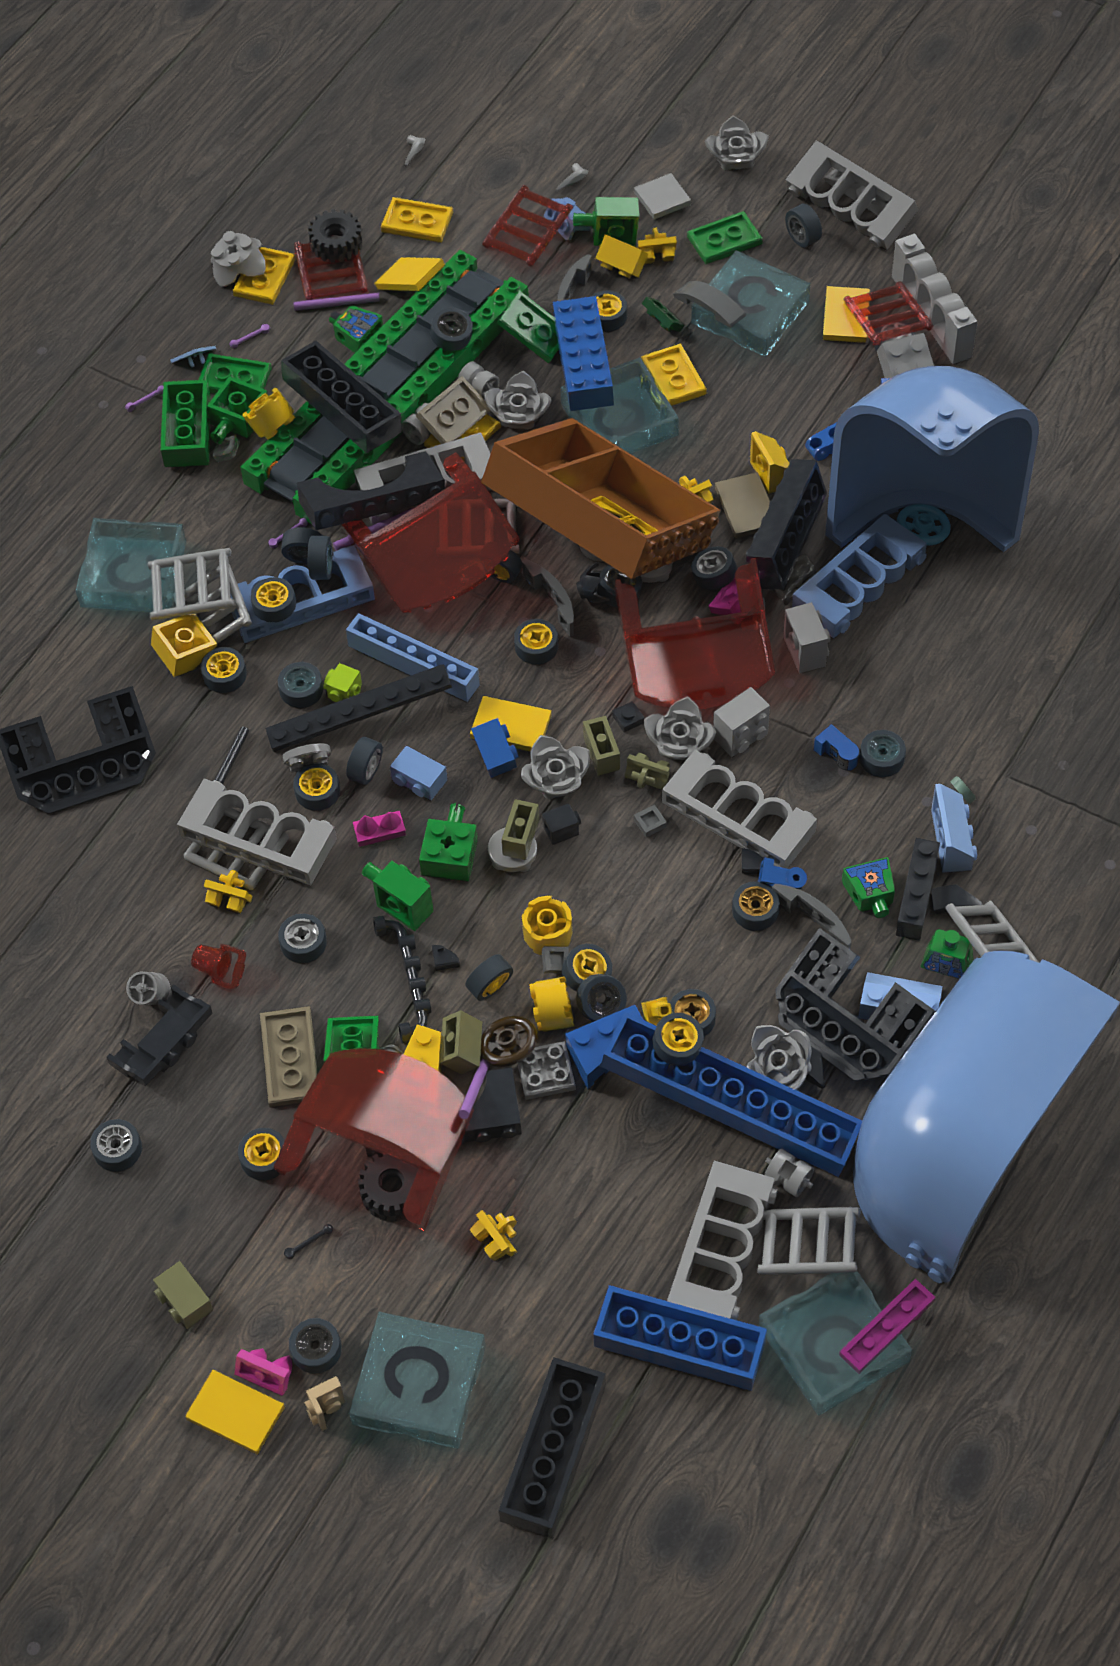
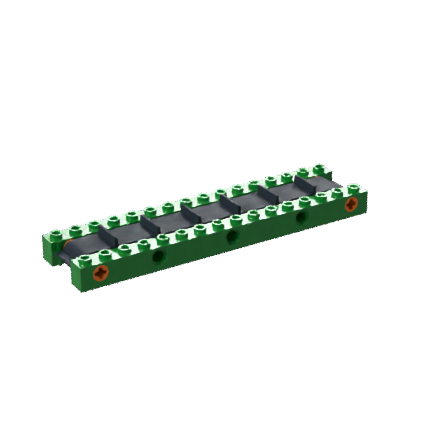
M459 250L344 365L401 413L402 423L410 415L415 414L416 409L423 403L429 404L459 376L463 367L467 363L474 361L504 330L497 322L519 291L529 297L528 285L513 277L502 281L477 268V258ZM443 308H459L466 312L472 320L471 340L461 350H443L432 341L430 335L432 318L436 312ZM444 322L439 325V330L450 337H457L464 333L463 327L455 322ZM306 401L293 414L295 416L294 420L288 425L283 424L277 430L278 432L268 439L241 466L243 483L260 494L270 488L294 503L295 515L305 518L311 523L299 503L297 482L319 477L322 482L331 487L347 490L355 482L354 470L372 465L402 433L366 454Z

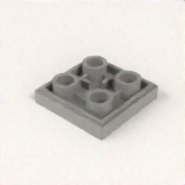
M671 173L634 187L635 195L653 219L691 205V199Z
M565 1041L535 1047L527 1058L517 1063L525 1100L576 1090Z

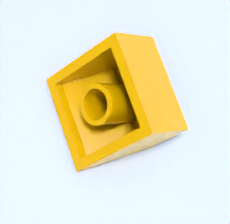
M756 431L751 433L750 463L756 473L758 472L768 494L776 492L777 485L780 484L784 476V470L789 465L785 450L778 445L774 438Z
M196 614L179 616L152 628L151 646L174 677L194 670L202 662L205 655L217 646L216 641Z

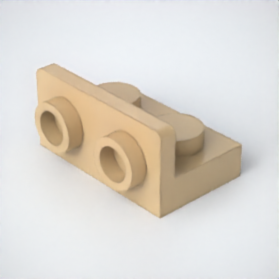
M337 1376L306 1391L308 1401L305 1402L307 1413L312 1424H319L322 1431L327 1429L323 1413L331 1414L339 1410L341 1405L345 1403L342 1387Z

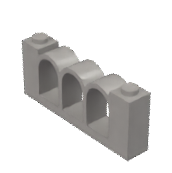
M817 140L786 178L790 193L796 197L800 195L805 199L809 196L811 201L819 207L830 206L838 220H853L856 229L861 234L869 236L870 242L878 248L882 246L888 250L918 211L915 200ZM831 167L843 173L828 192L824 194L814 193L815 187ZM853 181L865 187V190L851 206L847 208L836 206ZM876 195L889 202L873 221H859L861 214Z
M915 233L895 240L892 278L952 364L971 358L973 355L977 320L968 307L964 306L959 295L952 293L950 284L944 274L937 273L932 257L925 252V247Z
M482 433L407 454L411 455L424 451L428 453L445 479L446 498L447 494L454 497H466L472 494L476 488L478 493L492 490L481 483L490 457V452ZM407 455L354 470L355 484L358 491L384 486L383 483L397 479L405 471V456ZM462 456L471 475L464 480H453L448 477L443 465L452 463L454 458ZM441 499V500H437V501H433V502H429V503H425V504H421V505H424V506H436V502L444 501L445 499ZM413 507L369 518L373 525L393 517V514L397 515Z
M697 750L692 752L662 789V803L736 846L751 849L757 852L763 859H774V866L788 868L816 832L817 818L810 812L802 811L797 807L792 811L790 805L785 800L777 797L764 799L761 788L755 783L749 781L735 783V776L732 771L727 767L715 765V761L708 754L700 753ZM719 782L727 786L728 789L713 808L695 799L707 784ZM747 798L755 802L756 806L741 825L723 815L735 800ZM769 814L778 815L785 822L770 841L752 832V829L764 816Z
M203 779L177 823L180 837L310 886L337 839L335 827L327 821H318L312 818L309 823L306 817L294 812L284 813L279 816V811L271 803L258 801L249 805L248 799L241 792L226 790L222 783ZM229 807H238L243 810L230 834L212 828L223 810ZM260 818L271 819L273 823L260 846L243 840L253 821ZM291 829L304 832L291 857L272 851L284 832Z
M713 1162L667 1300L668 1302L738 1320L740 1307L736 1305L741 1293L742 1270L749 1265L752 1259V1237L758 1234L762 1227L763 1211L768 1209L769 1203H775L778 1189L774 1188L775 1178L721 1162ZM719 1198L752 1209L756 1213V1218L750 1223L738 1224L711 1216L710 1214L715 1199ZM707 1230L741 1241L746 1250L740 1256L726 1257L699 1249L704 1232ZM696 1263L730 1274L735 1279V1284L728 1290L718 1291L690 1283L688 1280L693 1265Z

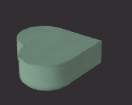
M956 776L950 781L969 804L976 799V796L959 777Z

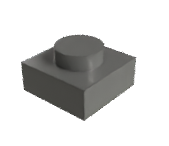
M655 804L634 814V821L646 838L667 828V822Z
M544 946L542 948L543 973L562 974L563 963L569 954V948Z

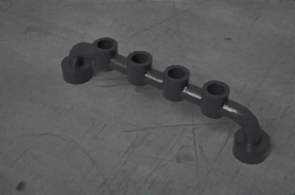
M384 916L373 917L376 937L387 935V930H393L397 933L404 970L407 974L409 990L413 998L414 1011L418 1019L417 1024L426 1027L428 1024L427 1014L431 1013V1004L429 998L423 999L422 992H426L424 977L418 978L416 971H421L419 956H412L411 950L416 949L414 935H407L404 926L397 921L385 920ZM409 1022L398 1024L402 1044L409 1043L417 1024L410 1027Z

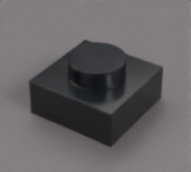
M633 701L612 710L613 718L624 733L644 724V716Z

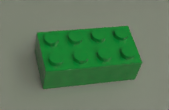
M208 380L163 382L160 450L164 467L209 465L210 420L207 405L211 401Z

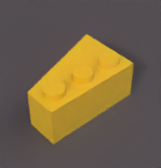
M417 1024L388 1087L389 1100L392 1104L438 1119L442 1065L440 1064L441 1032Z

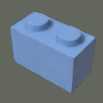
M408 746L402 750L390 765L392 780L397 785L405 786L411 789L417 796L426 797L429 800L434 798L447 781L445 766Z

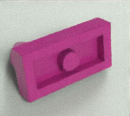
M400 811L388 812L376 817L364 815L359 821L353 822L359 847L406 836Z
M263 1348L250 1352L241 1349L236 1356L234 1374L283 1396L288 1388V1380L292 1371V1360L289 1355L270 1362L267 1360Z

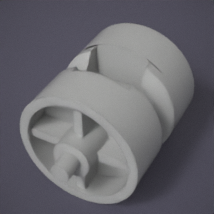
M473 361L467 363L458 376V379L463 376L484 400V393L486 391L498 388L499 378L489 371H484L482 366Z
M423 403L416 409L415 414L410 415L401 423V428L406 438L416 445H421L431 434L416 417L417 413L427 406L428 403Z
M141 971L129 978L126 991L131 1001L136 1004L158 1005L157 1002L160 999L165 1001L168 998L170 983L161 973Z
M780 1149L773 1159H766L765 1162L769 1166L765 1175L775 1178V1185L783 1184V1189L795 1197H798L806 1187L812 1188L813 1184L809 1181L814 1167L802 1160L796 1162L795 1156L783 1149Z

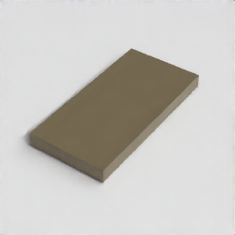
M310 1006L260 1013L269 1107L321 1100Z

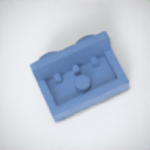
M551 199L544 218L565 240H571L575 231L591 230L592 228L591 226L573 227V213L585 212L581 211L572 199Z

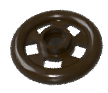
M507 1016L494 1021L482 1033L480 1053L482 1058L489 1064L500 1067L511 1066L523 1061L536 1046L538 1039L536 1027L530 1020L520 1016ZM515 1026V1030L506 1027ZM527 1032V1038L521 1040L519 1034ZM493 1035L496 1036L495 1043L490 1042ZM518 1047L521 1048L518 1052H516V1053H514V1054H511V1053H510V1052L516 1050ZM497 1049L503 1052L500 1056H496L493 1053Z

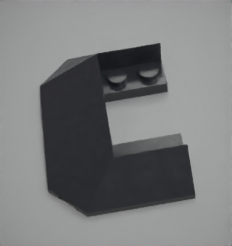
M133 686L87 700L102 746L57 761L41 716L0 729V749L17 798L51 814L141 784L156 752Z
M819 928L775 989L776 999L779 1003V1024L789 1032L800 1030L806 1033L810 1039L811 1046L819 1051L821 1056L855 1081L890 1075L936 1011L895 982L866 1023L832 999V996L858 962L860 956Z

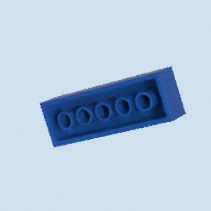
M596 296L553 302L554 320L570 411L614 406L613 385Z
M609 1285L593 1336L594 1347L752 1391L766 1342L767 1329Z

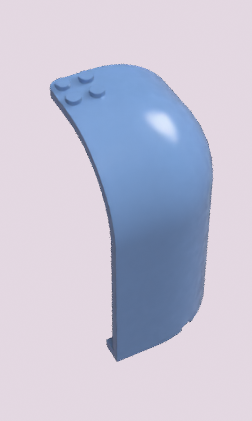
M928 366L915 368L890 378L848 408L837 421L834 432L825 535L842 548L884 514L890 515L899 512V509L912 504H927L944 509L945 513L966 522L996 547L1005 552L1020 540L1039 435L1037 417L1032 411L995 383L966 369L951 366Z
M992 951L984 953L981 958L977 957L974 959L879 1088L867 1108L860 1127L854 1154L853 1183L861 1211L873 1231L887 1246L905 1258V1261L910 1266L927 1272L928 1276L937 1283H947L954 1275L966 1240L1001 1177L1108 1021H1112L1120 1004L1116 999L1057 965L1043 959L1040 963L1029 960L1028 954L1013 951Z

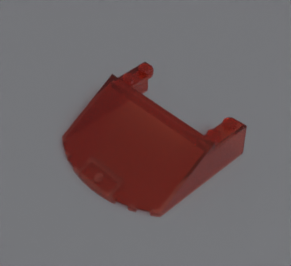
M457 452L444 460L446 472L456 483L373 534L362 519L341 524L351 545H355L360 558L403 613L411 612L412 608L422 606L424 610L432 608L431 604L441 600H444L446 603L472 590L495 572L494 567L501 560L504 562L509 557L508 552L520 540L484 484L481 483L476 472L467 466Z
M751 558L749 564L740 566L735 573L741 612L642 628L637 596L634 588L628 584H621L620 579L615 580L614 587L622 637L634 696L636 698L670 709L675 702L689 697L699 709H709L727 704L750 687L756 691L775 675L756 558Z
M371 1048L349 1049L330 1053L293 1115V1123L274 1168L283 1176H285L286 1172L296 1170L302 1161L315 1128L416 1166L419 1170L405 1201L403 1213L408 1221L416 1224L420 1230L425 1231L473 1115L474 1108L472 1107L467 1119H462L459 1116V1111L464 1102L465 1095L439 1071L415 1058L397 1052Z

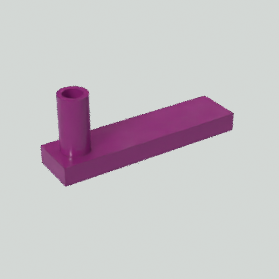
M913 1280L839 1352V1356L860 1374L904 1330L921 1317L922 1313L935 1301L936 1297L918 1280Z

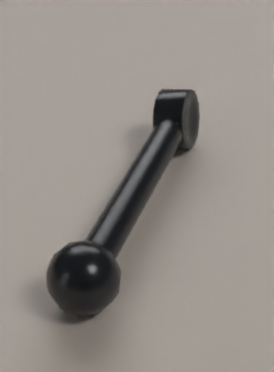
M326 1224L323 1230L294 1248H286L284 1251L285 1257L287 1259L294 1258L295 1253L325 1234H331L333 1226Z

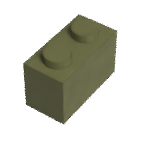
M602 716L583 721V738L587 749L590 750V757L597 776L620 770V752L607 717Z
M514 800L501 839L502 854L504 856L527 860L539 823L538 804Z
M461 1010L443 1018L440 1064L460 1074L480 1067L482 1021Z
M180 1261L153 1279L157 1288L153 1291L161 1304L167 1302L171 1308L169 1313L177 1324L182 1322L186 1329L213 1311L210 1299Z

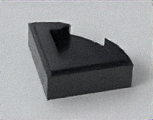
M742 848V873L759 874L763 858L751 849Z
M432 945L436 971L460 967L459 958L455 953L444 948L442 945Z

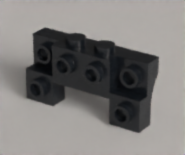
M176 985L171 987L172 994L165 1002L161 999L157 1002L159 1010L164 1012L165 1015L137 1044L138 1049L123 1039L120 1042L122 1048L115 1056L110 1053L107 1056L109 1065L126 1077H133L145 1087L160 1070L165 1072L169 1067L177 1063L182 1052L195 1043L196 1031L212 1015L210 1005L201 999L187 994Z

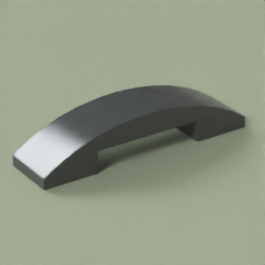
M587 254L582 257L566 273L559 288L558 301L570 300L577 283L586 285L592 271V255Z
M689 281L673 293L674 298L687 305L694 302L713 312L717 321L730 328L746 316V312L734 300L719 289L704 282Z
M523 560V576L534 590L540 587L545 589L558 607V623L570 638L573 637L574 615L567 592L561 583L545 568L530 560Z
M774 884L772 886V890L778 894L780 906L784 910L791 913L795 908H798L828 931L829 935L851 950L852 942L846 928L834 912L824 903L794 887L782 884Z

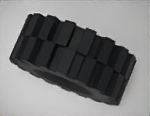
M331 209V213H328L327 210L323 211L322 216L317 214L315 216L316 220L312 219L308 226L309 243L312 253L315 252L317 258L321 256L325 262L327 259H330V263H335V260L338 259L339 262H344V258L349 260L352 258V254L356 256L358 249L361 250V224L356 216L353 217L352 213L348 212L345 214V210L340 209V212H336V209ZM332 236H341L338 239H330Z
M394 1150L393 1155H389L388 1151H383V1157L379 1158L377 1154L372 1156L373 1163L367 1161L364 1164L365 1170L361 1169L358 1185L361 1199L366 1210L370 1209V1214L374 1217L378 1213L380 1220L385 1221L386 1217L390 1216L391 1221H397L396 1216L400 1215L402 1220L408 1218L407 1212L410 1211L413 1215L417 1212L416 1205L421 1207L423 1204L422 1197L426 1195L423 1170L421 1166L419 1167L418 1161L415 1158L411 1160L410 1155L404 1153L402 1157L400 1152ZM397 1177L401 1179L402 1187L396 1192H386L382 1188V1183L387 1178Z

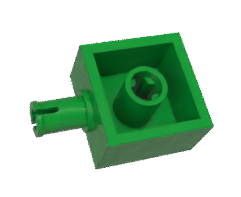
M595 197V206L592 213H573V227H592L594 246H601L606 234L636 247L639 223L638 198Z
M229 376L207 405L210 424L217 426L210 434L211 439L215 443L218 441V444H222L229 432L249 438L254 430L244 419L243 413H249L251 411L249 406L264 393L268 395V391Z
M456 803L451 804L447 821L428 819L419 858L421 875L462 881L470 880L478 835L477 825L462 823L465 812L463 805L458 804V808L455 810Z
M391 860L383 870L372 862L367 863L363 868L362 876L367 877L373 882L377 906L414 932L433 912L430 884L424 878H417L411 874L406 866L398 865Z

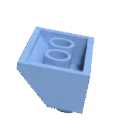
M935 784L931 812L936 840L940 842L939 857L942 872L972 870L973 860H977V849L971 843L973 827L968 825L967 819H969V806L964 804L962 794L942 784Z
M867 972L860 1003L859 1018L869 1020L895 982L937 1011L942 986Z

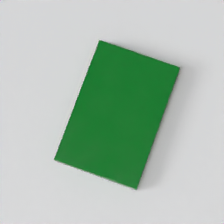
M744 211L687 231L688 239L705 264L763 244V238Z
M519 291L497 324L549 363L559 350L554 317Z
M208 354L199 380H208L210 393L214 394L218 392L229 376L264 389L272 366L271 363Z

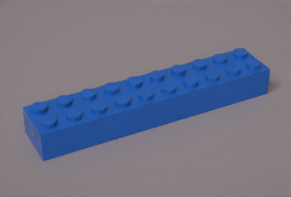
M624 1012L603 1055L601 1067L779 1150L783 1149L793 1156L839 1177L858 1136L862 1120L701 1047L699 1055L686 1065L666 1063L658 1057L653 1048L652 1039L656 1025ZM675 1036V1041L677 1042L682 1039L680 1036Z

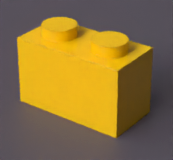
M605 234L595 259L601 261L600 266L611 271L613 267L619 269V274L627 278H631V275L639 278L648 253Z

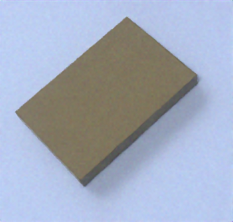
M461 376L418 412L416 417L441 444L457 440L491 410L480 394Z
M758 472L715 482L716 492L735 539L758 532L761 520L766 515L770 503Z

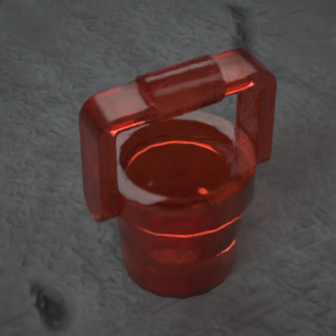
M222 943L220 948L201 944L193 952L191 965L193 968L209 975L211 983L228 989H235L238 987L246 965L244 964L246 952ZM231 952L239 955L230 984L222 981V979L230 969L232 962Z

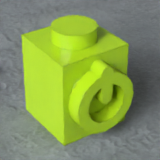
M341 663L338 664L335 670L331 669L327 673L323 688L327 689L328 698L334 702H339L358 695L362 685L360 671Z

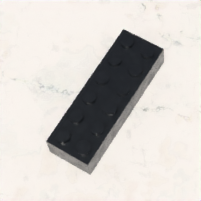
M314 341L281 360L282 380L366 454L402 433L401 413L319 342Z
M791 459L788 467L784 470V476L780 484L777 485L776 493L773 500L769 503L766 515L761 520L760 528L754 535L753 543L746 552V561L750 565L752 578L755 579L759 589L784 590L823 504L827 491L817 460Z
M553 1357L498 1510L500 1522L552 1539L554 1538L606 1387V1373Z

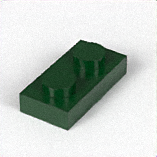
M645 297L641 303L648 309L646 311L647 314L658 319L661 322L660 326L665 330L681 332L685 326L659 300Z

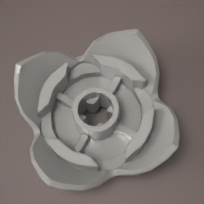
M732 116L723 123L719 136H709L705 140V144L709 151L717 158L718 162L721 163L722 169L751 168L754 166L756 157L765 149L769 135L763 132L750 134L748 126L737 117Z
M228 231L216 243L211 251V263H213L214 278L221 288L232 284L239 273L249 277L265 274V259L259 251L262 245L260 240L248 237L245 234Z
M524 371L513 376L507 382L504 390L492 388L484 393L487 406L499 418L501 426L515 429L533 428L534 423L545 413L551 404L550 396L546 393L539 394L535 381Z
M689 697L675 702L664 716L657 713L644 719L646 733L657 746L659 754L674 760H687L694 750L700 752L705 749L716 736L714 726L710 723L702 722L699 707Z
M540 735L532 746L531 763L526 764L522 768L521 777L530 787L543 793L547 799L565 796L580 787L581 780L590 765V750L581 746H573L567 750L556 739Z
M773 1025L756 1026L752 1036V1049L755 1057L748 1062L746 1067L797 1090L804 1082L806 1075L811 1071V1063L809 1061L812 1050L808 1035L800 1030H792L790 1033H787ZM784 1057L785 1062L782 1066H780V1059Z

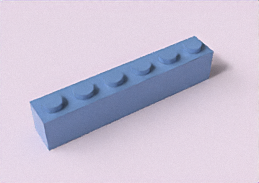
M358 613L346 629L349 647L409 675L444 664L452 688L445 690V692L468 702L480 685L478 668Z

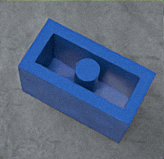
M498 718L471 728L491 778L517 768L515 759L519 758L514 744L511 746L508 744L507 738L510 737V734L505 724L500 725Z

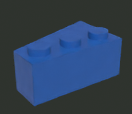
M636 1005L565 1034L567 1050L587 1089L603 1073L606 1074L609 1071L601 1067V1062L624 1012L643 1019Z

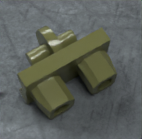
M638 753L636 756L630 754L627 758V768L624 777L638 781L637 787L641 789L646 784L663 789L668 783L670 764L663 760L657 763L649 761L647 755Z

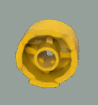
M274 388L272 390L273 394L270 396L264 393L249 406L251 409L249 413H243L244 419L259 437L272 438L278 432L277 428L282 424L288 425L295 418L293 407L278 388Z
M552 896L538 897L528 903V907L524 914H522L523 935L525 942L533 949L534 953L542 955V948L544 946L568 947L573 932L571 910L564 901L561 903L558 900L552 899Z
M565 976L536 981L530 984L531 997L535 1006L533 1007L534 1018L538 1031L546 1032L574 1027L568 991H566L567 982Z

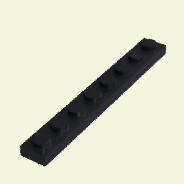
M441 664L265 729L273 752L445 691L452 688L445 665Z

